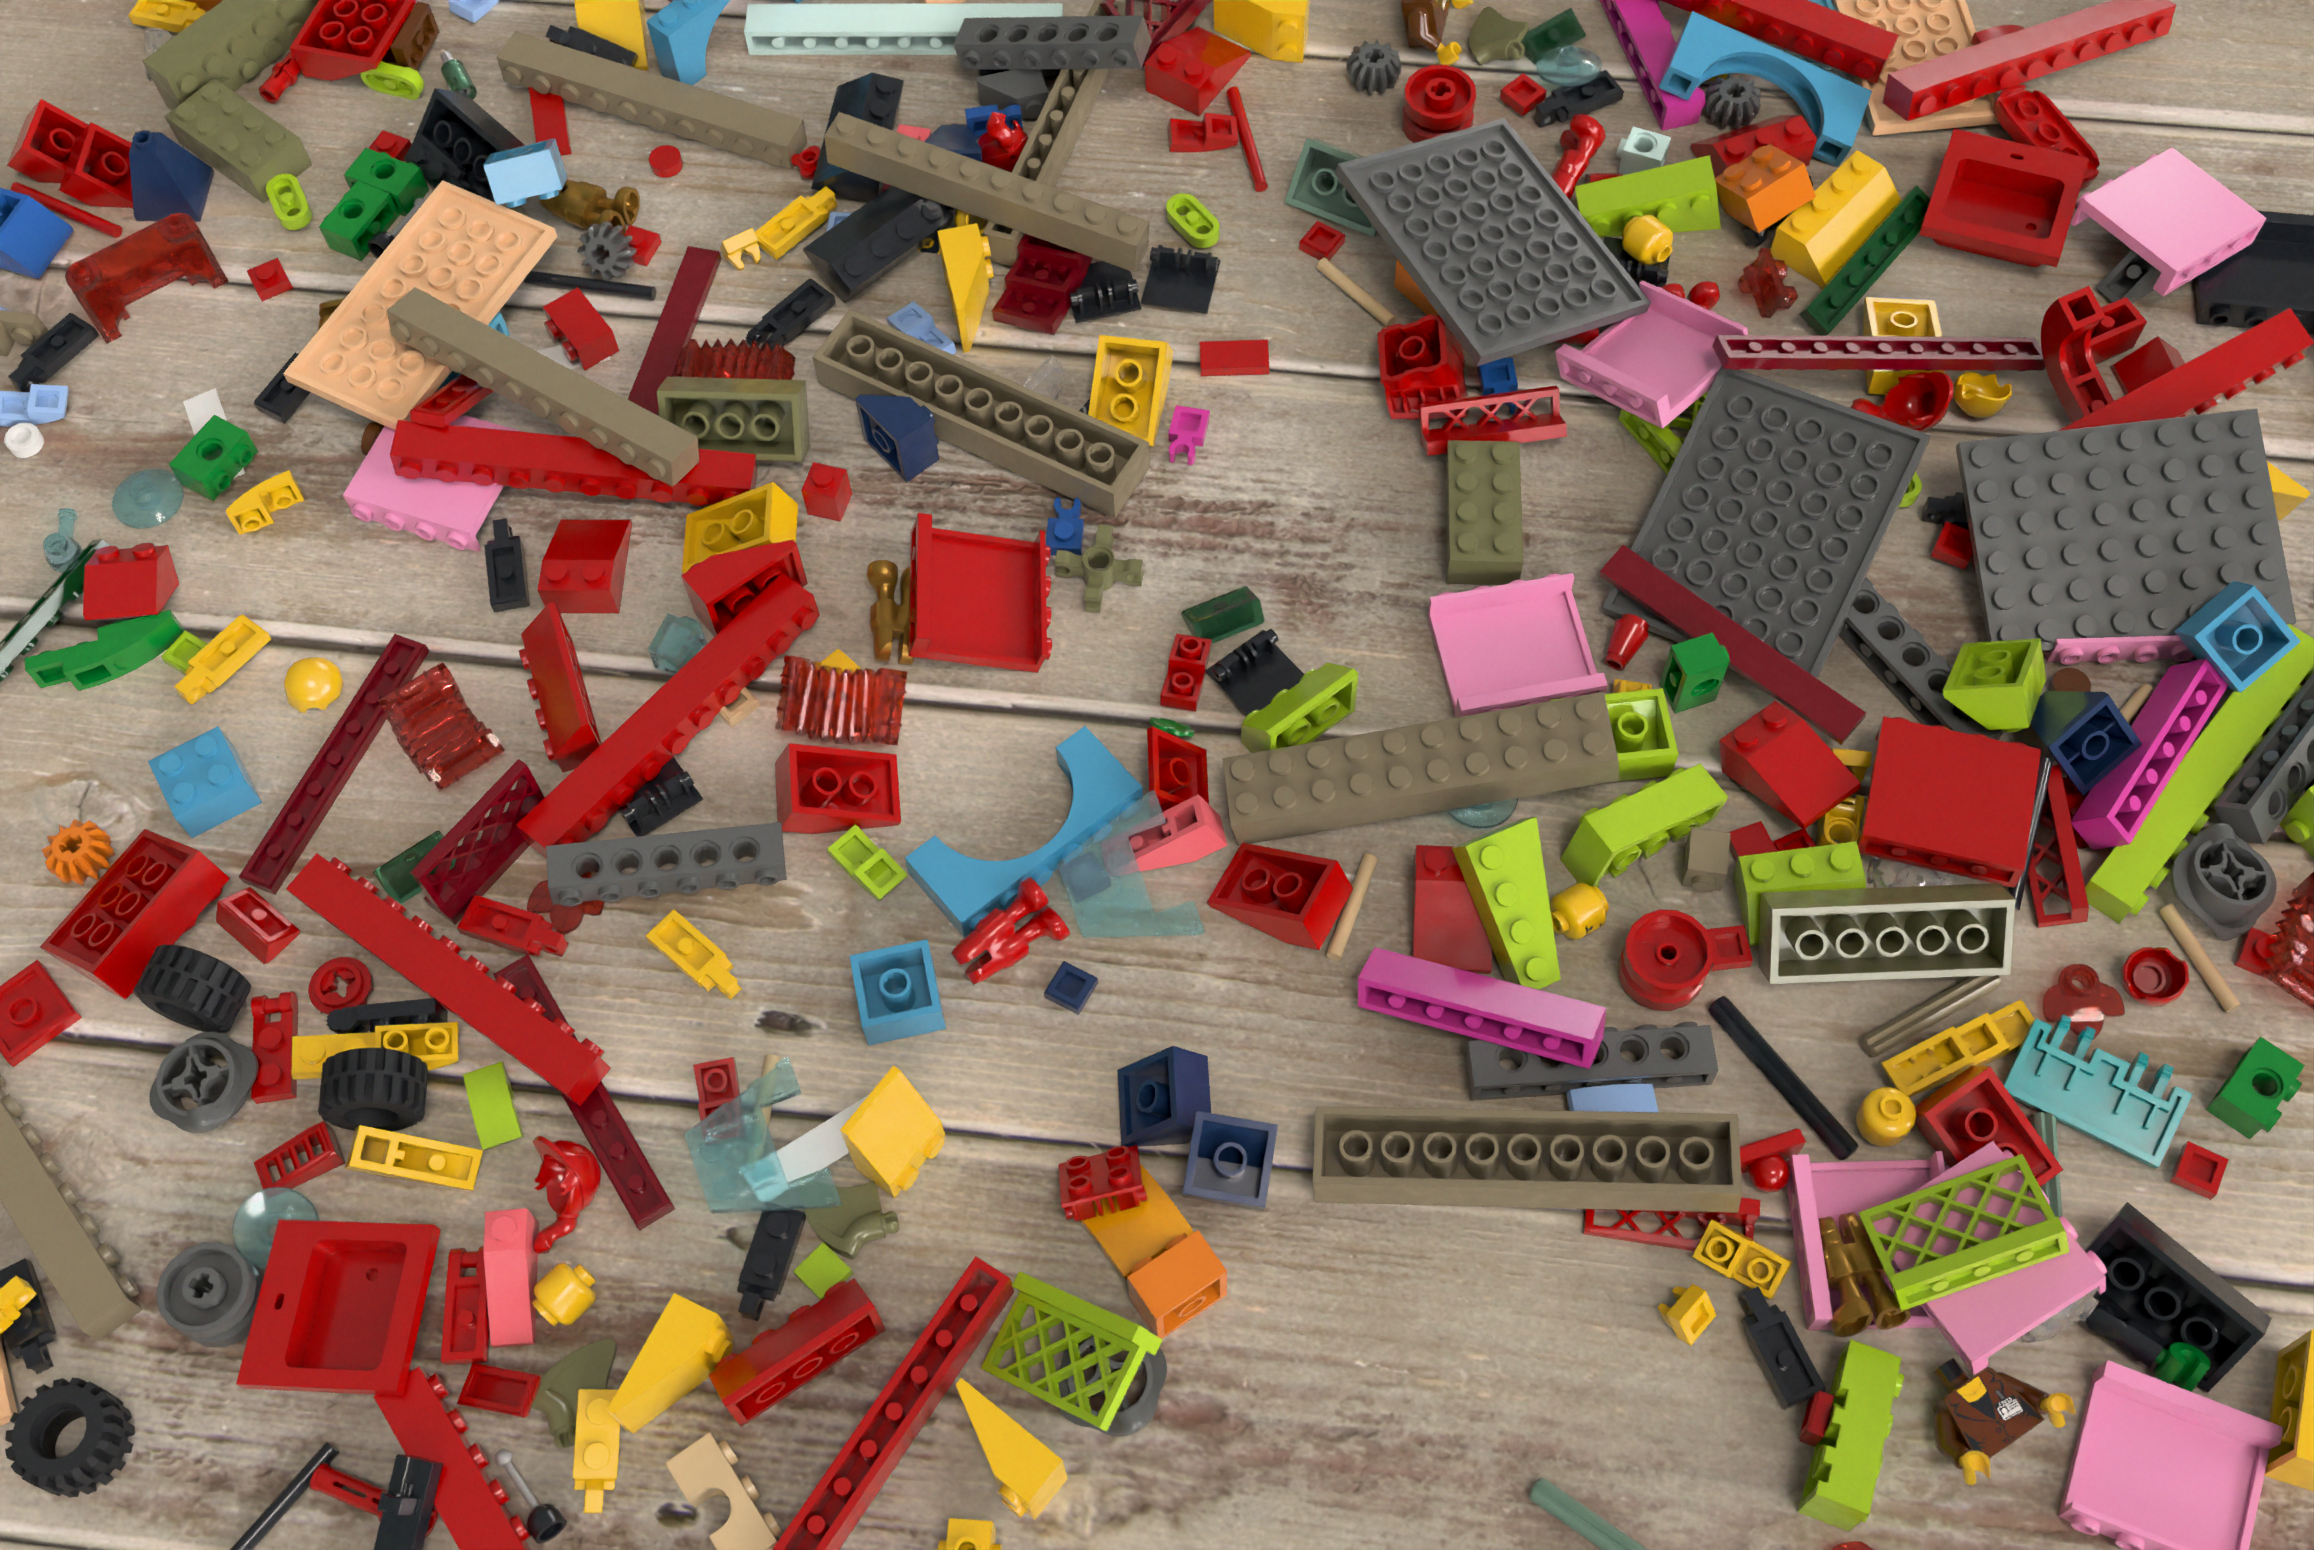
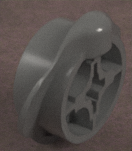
M2223 822L2213 824L2198 833L2192 839L2189 846L2177 856L2171 869V885L2178 900L2214 932L2215 937L2224 941L2235 939L2249 931L2255 925L2257 919L2271 906L2276 895V877L2269 863L2243 839L2237 836L2232 826ZM2200 863H2205L2206 868H2200ZM2242 894L2247 895V900H2243Z
M203 1032L196 1034L170 1051L161 1063L157 1077L150 1090L149 1101L151 1108L157 1116L172 1122L186 1132L200 1134L212 1131L234 1116L245 1104L250 1089L258 1075L259 1064L257 1057L251 1049L234 1042L222 1033ZM223 1054L228 1065L220 1067L210 1061V1058ZM188 1097L193 1099L194 1102L198 1103V1107L186 1111L182 1105L181 1098Z
M1094 1336L1078 1343L1081 1359L1087 1354L1096 1351ZM1159 1347L1155 1356L1148 1352L1145 1353L1136 1372L1144 1370L1146 1381L1144 1393L1133 1406H1130L1127 1394H1125L1118 1408V1413L1115 1414L1107 1432L1060 1408L1058 1410L1070 1422L1082 1427L1099 1430L1110 1436L1123 1437L1139 1432L1153 1418L1161 1389L1166 1380L1167 1364L1161 1348ZM1069 1349L1064 1350L1059 1370L1071 1364ZM1108 1357L1111 1373L1122 1368L1124 1362H1114ZM1099 1362L1094 1364L1096 1373L1090 1380L1085 1382L1086 1386L1102 1378ZM1073 1375L1058 1383L1061 1399L1076 1392ZM1102 1390L1088 1398L1105 1396V1392ZM1091 1409V1414L1098 1416L1099 1412Z

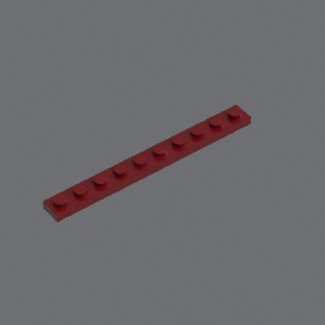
M1716 335L1712 345L1723 368L1731 370H2017L2023 372L2043 371L2045 369L2042 349L2035 337Z

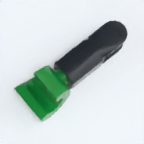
M2098 1300L2086 1314V1324L2092 1331L2114 1342L2115 1345L2149 1368L2153 1362L2157 1363L2154 1373L2161 1381L2171 1384L2174 1380L2180 1388L2192 1392L2210 1368L2209 1358L2201 1350L2183 1342H2174L2168 1349H2165L2167 1340L2136 1319L2131 1318L2109 1300Z

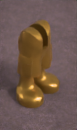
M570 179L566 180L563 189L558 190L559 195L548 199H539V203L543 208L568 223L585 229L595 223L601 225L605 221H611L613 228L618 225L623 226L622 235L626 232L625 224L633 225L640 205L639 193L632 187L625 186L620 188L615 198L612 199L607 197L606 190L601 186Z
M888 560L873 561L867 567L866 577L873 589L876 590L878 601L870 606V628L873 634L876 661L888 662L893 645L892 638L899 639L898 664L912 665L915 657H908L910 567L906 568L900 577L901 605L898 606L894 601V592L898 580L897 565Z
M1850 1212L1839 1216V1228L1843 1242L1832 1217L1818 1218L1828 1286L1834 1290H1839L1841 1296L1840 1307L1833 1313V1319L1830 1321L1834 1334L1837 1337L1856 1335L1864 1331L1872 1320H1874L1876 1327L1881 1330L1892 1329L1907 1322L1911 1318L1910 1309L1901 1311L1894 1293L1884 1281L1883 1276L1885 1272L1857 1214ZM1858 1283L1867 1287L1871 1299V1307L1863 1296Z

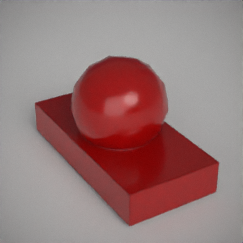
M1795 1128L1741 1146V1174L1749 1172L1752 1184L1756 1189L1765 1193L1777 1192L1783 1189L1790 1178L1789 1165L1785 1159L1790 1158L1791 1155H1798L1806 1143L1801 1130Z

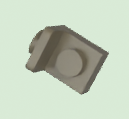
M0 309V355L2 356L9 355L15 341L23 345L34 344L48 332V329L36 314Z

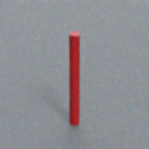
M1233 86L1227 89V97L1233 116H1236L1238 134L1255 190L1263 192L1268 188V184L1239 89Z
M14 182L11 186V191L28 195L51 211L114 238H119L122 234V227L19 182Z

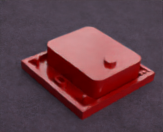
M1954 128L1919 235L1930 237L1936 244L2029 267H2039L2043 264L2057 267L2089 158Z
M279 1219L236 1385L243 1389L404 1396L441 1230L433 1224Z

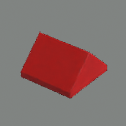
M2157 336L2113 364L2111 369L2123 393L2126 395L2185 364L2177 349Z
M1153 726L1148 728L1150 818L1198 794L1209 804L1207 750Z

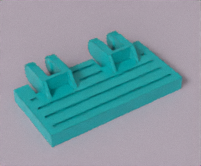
M2062 1014L2056 1022L2047 1043L2045 1041L2052 1026L2037 1018L2034 1019L2003 1082L2004 1087L2012 1098L2038 1112L2052 1113L2057 1121L2154 1169L2159 1168L2193 1095L2178 1086H2174L2171 1088L2166 1101L2161 1099L2174 1067L2165 1063L2162 1064L2154 1076L2149 1091L2146 1092L2138 1088L2137 1084L2147 1068L2149 1055L2140 1051L2129 1068L2130 1063L2096 1048L2093 1050L2088 1062H2085L2083 1059L2094 1037L2095 1029L2086 1026L2081 1030L2070 1055L2060 1050L2059 1046L2071 1026L2072 1018Z

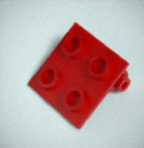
M1137 1145L1130 1147L1116 1146L1106 1151V1153L1089 1157L1075 1156L1065 1163L1058 1164L1061 1207L1064 1208L1067 1220L1075 1219L1076 1222L1096 1217L1094 1200L1096 1201L1099 1215L1104 1216L1102 1198L1106 1197L1108 1198L1111 1212L1116 1213L1114 1195L1117 1196L1120 1211L1141 1207L1140 1202L1148 1201L1146 1189L1142 1182Z

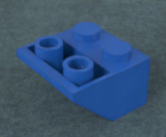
M0 188V268L39 279L74 230L71 225L30 196Z

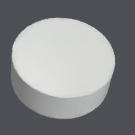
M20 423L7 431L4 443L14 456L27 458L41 450L44 444V437L35 425Z

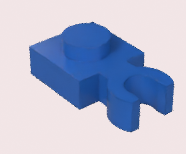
M997 104L965 109L967 125L976 140H979L987 132V121L992 112L1005 114V123L1009 128H1014L1013 122L1016 120L1023 130L1020 105H1010L1001 111H998Z
M1513 357L1502 358L1477 366L1482 396L1517 391L1518 382ZM1513 402L1503 403L1509 407L1510 414L1515 413L1516 405Z
M1056 497L1054 500L1056 518H1048L1046 545L1050 546V556H1056L1057 550L1082 555L1084 519H1079L1081 515L1080 499L1075 498L1074 506L1066 510L1061 507V498Z

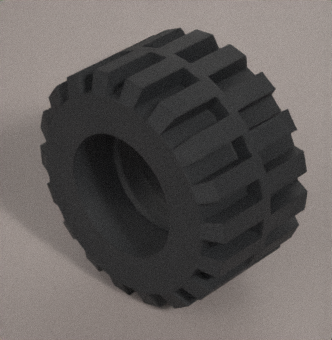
M161 945L156 947L134 988V993L151 1010L176 1023L203 1032L228 1033L251 990V984L236 969L213 956L184 946Z
M358 1048L336 1053L328 1057L322 1065L318 1113L324 1121L355 1131L359 1125L386 1131H396L416 1125L417 1122L424 1119L428 1066L416 1056L387 1048Z
M72 1377L70 1382L61 1378L53 1380L52 1388L45 1384L35 1389L37 1396L33 1399L27 1396L20 1403L24 1406L20 1414L14 1412L10 1419V1422L15 1424L13 1430H6L5 1440L12 1443V1446L6 1448L5 1452L6 1457L14 1461L11 1465L13 1471L22 1476V1479L57 1496L63 1494L67 1497H78L80 1491L85 1494L97 1491L96 1484L98 1482L107 1485L113 1480L111 1472L115 1468L121 1471L126 1464L121 1459L124 1453L131 1454L133 1444L127 1441L128 1437L135 1435L134 1425L127 1422L132 1418L129 1409L122 1406L124 1402L90 1381L86 1382L81 1378ZM85 1417L86 1431L82 1441L71 1453L57 1459L55 1446L61 1431L70 1422Z

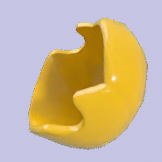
M1965 371L1953 383V397L1956 404L1967 415L1975 418L1992 417L2004 408L2012 396L2011 384L2008 383L2001 387L1997 383L1996 374L1982 376L1976 372Z
M308 657L296 661L287 670L284 690L289 705L299 712L306 713L310 708L325 710L328 705L339 698L344 684L340 669L332 661L322 657Z

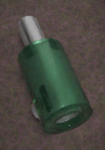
M444 51L445 55L442 52L440 54L443 62L441 73L448 85V89L450 91L463 92L473 100L477 90L464 64L460 60L453 59L449 51Z

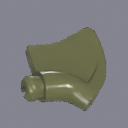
M1492 7L1484 8L1477 17L1469 37V46L1477 64L1481 66L1493 60L1512 61L1521 59L1525 52L1521 40L1529 29L1528 23L1506 19Z
M803 1181L799 1186L803 1210L812 1229L822 1242L843 1257L854 1260L865 1244L886 1238V1234H895L899 1230L897 1214L894 1211L882 1212L880 1196L875 1182L855 1187H837L814 1181Z
M614 1339L599 1340L571 1352L554 1364L542 1376L541 1385L532 1408L545 1414L550 1435L554 1436V1445L556 1447L565 1449L574 1446L578 1389H607L610 1372L617 1352V1344Z

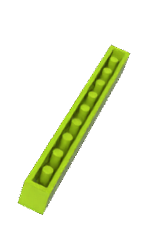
M2287 624L2301 642L2241 693L2234 691L2186 753L2129 845L2116 846L2085 886L2088 904L2120 924L2128 912L2136 917L2150 898L2144 894V891L2149 885L2157 889L2170 871L2164 867V864L2169 858L2175 861L2177 856L2189 846L2190 843L2184 840L2188 832L2196 836L2210 818L2203 812L2208 806L2215 809L2214 804L2226 790L2223 787L2227 780L2232 782L2245 764L2242 760L2247 754L2250 756L2265 738L2262 735L2266 728L2271 730L2284 711L2281 710L2285 703L2289 705L2303 687L2300 685L2303 679L2308 680L2313 674L2314 638L2291 624Z

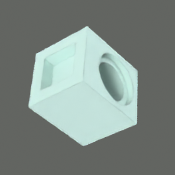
M1633 126L1628 139L1622 138L1617 150L1616 157L1621 159L1618 173L1627 175L1664 166L1671 137Z

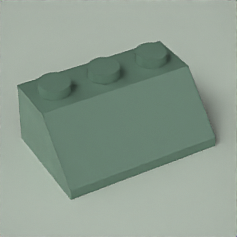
M1306 138L1284 203L1376 237L1378 233L1335 175L1338 164L1365 156L1318 138Z

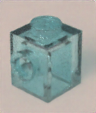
M667 613L649 645L648 651L655 668L676 674L708 643L701 624L688 616L680 618Z

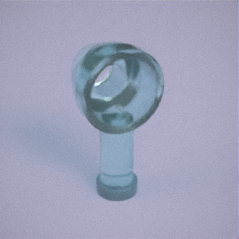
M70 508L59 509L58 533L50 534L43 542L45 559L49 566L57 572H64L83 551L80 544L73 539L74 522L77 519V512Z

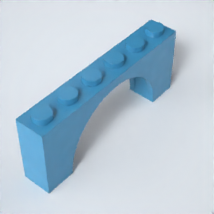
M673 0L646 21L663 77L693 86L707 75L705 54L708 39L718 16L730 0ZM792 0V1H794L795 3L799 4V3H800L801 1H803V0Z
M1693 11L1679 35L1658 87L1688 101L1700 84L1717 75L1744 73L1766 79L1788 93L1803 111L1809 127L1817 137L1812 156L1835 167L1840 166L1853 146L1872 92Z
M1086 726L1056 747L1058 766L1070 782L1073 790V801L1065 824L1046 845L1020 858L1005 861H986L956 852L935 835L905 857L909 875L964 938L975 929L974 927L980 920L995 908L1007 909L1017 897L1018 887L1023 880L1031 877L1039 886H1042L1051 878L1056 869L1064 863L1067 864L1079 858L1083 849L1094 841L1100 842L1105 839L1115 825L1123 819L1129 820L1141 810L1144 804L1143 787Z

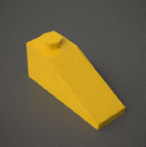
M359 1125L354 1131L345 1169L387 1178L473 1191L483 1150Z

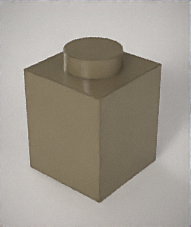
M1691 827L1685 843L1681 886L1692 887L1699 892L1721 891L1728 873L1730 833Z

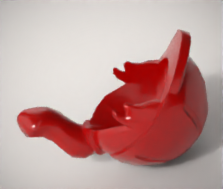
M992 112L987 121V132L978 140L982 150L983 163L1012 173L1029 137L1016 120L1013 122L1014 128L1011 129L1005 123V114Z
M1936 371L1906 375L1898 378L1899 383L1888 390L1883 403L1879 406L1868 399L1858 398L1853 400L1850 407L1923 432L1936 426L1945 417L1953 397V383L1947 374Z
M537 1136L532 1142L541 1157L542 1164L537 1177L534 1179L539 1184L534 1189L541 1190L546 1187L547 1201L557 1213V1220L543 1228L534 1240V1251L538 1254L549 1253L557 1239L573 1232L579 1212L594 1200L598 1192L601 1170L596 1157L585 1146L566 1140L551 1142L543 1136Z

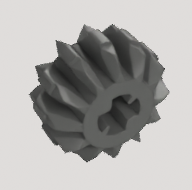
M1377 39L1374 44H1369L1364 40L1361 47L1354 46L1347 60L1346 70H1348L1350 84L1356 85L1358 92L1365 89L1368 90L1371 96L1373 91L1378 90L1384 94L1387 88H1394L1399 75H1401L1402 65L1400 64L1398 50H1392L1390 43L1380 45Z
M1728 74L1725 79L1716 78L1713 85L1709 86V89L1706 91L1705 115L1710 116L1711 124L1720 122L1723 129L1727 125L1732 126L1734 129H1738L1741 125L1748 126L1759 113L1761 90L1755 88L1754 80L1744 81L1743 75L1739 78H1733Z
M605 221L601 225L595 223L588 227V232L580 236L579 239L584 245L580 246L577 252L585 255L586 259L582 261L581 265H590L592 267L591 276H597L601 273L603 280H610L613 276L620 278L626 274V269L633 267L635 262L630 256L636 254L637 249L630 247L628 244L633 236L627 235L624 237L622 235L623 226L618 225L613 228L611 221Z

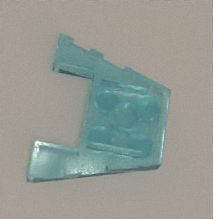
M1155 790L1145 794L1057 863L1083 937L1201 935L1205 933L1194 900L1155 913L1129 841V836L1166 824Z
M789 1057L780 1060L775 1064L776 1067L761 1079L758 1077L747 1086L743 1093L731 1102L724 1103L684 1134L711 1214L829 1208L842 1205L829 1167L787 1182L762 1109L802 1094Z

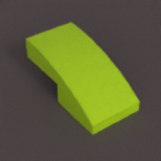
M856 824L827 848V854L878 901L882 900L908 877V874L883 848L879 849Z
M501 1061L463 1074L470 1109L482 1150H488L523 1138L524 1133L513 1102L515 1097L504 1062Z

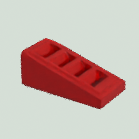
M322 1121L309 1127L253 1163L265 1197L269 1200L345 1164V1160L334 1130L326 1121ZM320 1145L323 1151L319 1155H316L314 1147ZM302 1152H306L309 1160L302 1164L299 1156ZM291 1158L295 1170L288 1173L284 1161ZM276 1165L281 1178L273 1182L269 1168Z

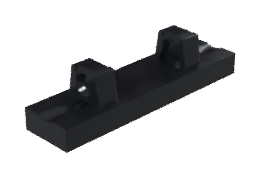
M407 1454L396 1455L388 1492L381 1493L377 1508L378 1511H383L374 1550H423L443 1463Z

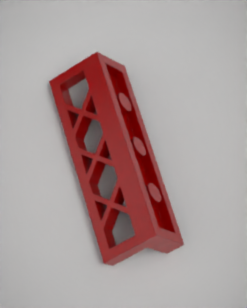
M1557 385L1419 404L1421 445L1428 456L1445 454L1448 440L1524 443L1567 437L1566 422L1560 416V395ZM1550 397L1551 413L1536 415L1529 410L1538 398ZM1513 402L1519 407L1510 419L1502 420L1494 414L1503 403ZM1471 407H1479L1485 412L1478 422L1474 424H1466L1460 419L1467 409ZM1456 409H1458L1455 413H1452V412L1450 411V410H1456ZM1443 411L1451 417L1442 428L1429 430L1428 413Z
M2055 765L2051 769L2045 796L2046 802L2043 805L2039 822L2052 830L2053 837L2044 847L2035 842L2033 850L2039 854L2035 858L2032 854L2028 871V880L2038 928L2087 922L2089 911L2061 769L2059 765ZM2047 810L2049 813L2050 820L2043 816L2047 812ZM2054 845L2057 855L2050 851ZM2044 857L2059 865L2060 872L2052 882L2036 872V867ZM2061 881L2063 883L2064 890L2057 886ZM2039 884L2046 888L2042 894L2040 892ZM2051 893H2054L2066 901L2068 912L2045 915L2043 902Z
M1741 1197L1738 1213L1634 1210L1627 1214L1625 1210H1615L1622 1220L1612 1227L1594 1225L1595 1209H1585L1583 1234L1695 1251L1704 1234L1696 1240L1685 1239L1674 1227L1682 1219L1689 1218L1695 1219L1704 1231H1706L1709 1225L1707 1221L1711 1222V1220H1715L1723 1225L1744 1227L1743 1235L1753 1240L1754 1225L1760 1217L1761 1200ZM1643 1211L1654 1213L1664 1226L1653 1234L1645 1233L1640 1230L1632 1219ZM1665 1215L1676 1217L1669 1221V1219ZM1627 1224L1631 1230H1625L1620 1228ZM1668 1230L1673 1237L1662 1234Z

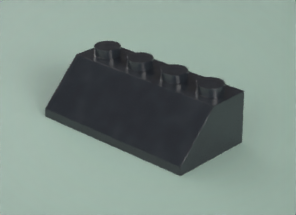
M872 72L837 86L826 132L839 112L894 131L904 80ZM824 138L811 189L820 191L826 186L835 195L867 203L878 196L881 185L880 181L827 162Z
M437 88L433 91L417 133L422 132L429 135L466 168V174L463 179L477 190L476 195L495 202L483 166L490 154L525 146L465 93Z
M890 186L804 247L802 251L842 301L847 303L938 237L937 231L947 229L954 216L944 204Z
M2128 1202L2124 1204L2084 1249L2086 1253L2090 1250L2093 1251L2107 1270V1273L2104 1274L2106 1276V1291L2100 1294L2094 1289L2088 1295L2095 1301L2105 1299L2113 1302L2131 1318L2136 1319L2168 1341L2164 1347L2165 1349H2168L2174 1342H2183L2201 1350L2209 1358L2210 1368L2197 1385L2206 1393L2265 1335L2272 1319Z

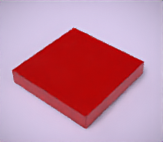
M38 960L0 986V1053L13 1067L82 1018L44 965Z

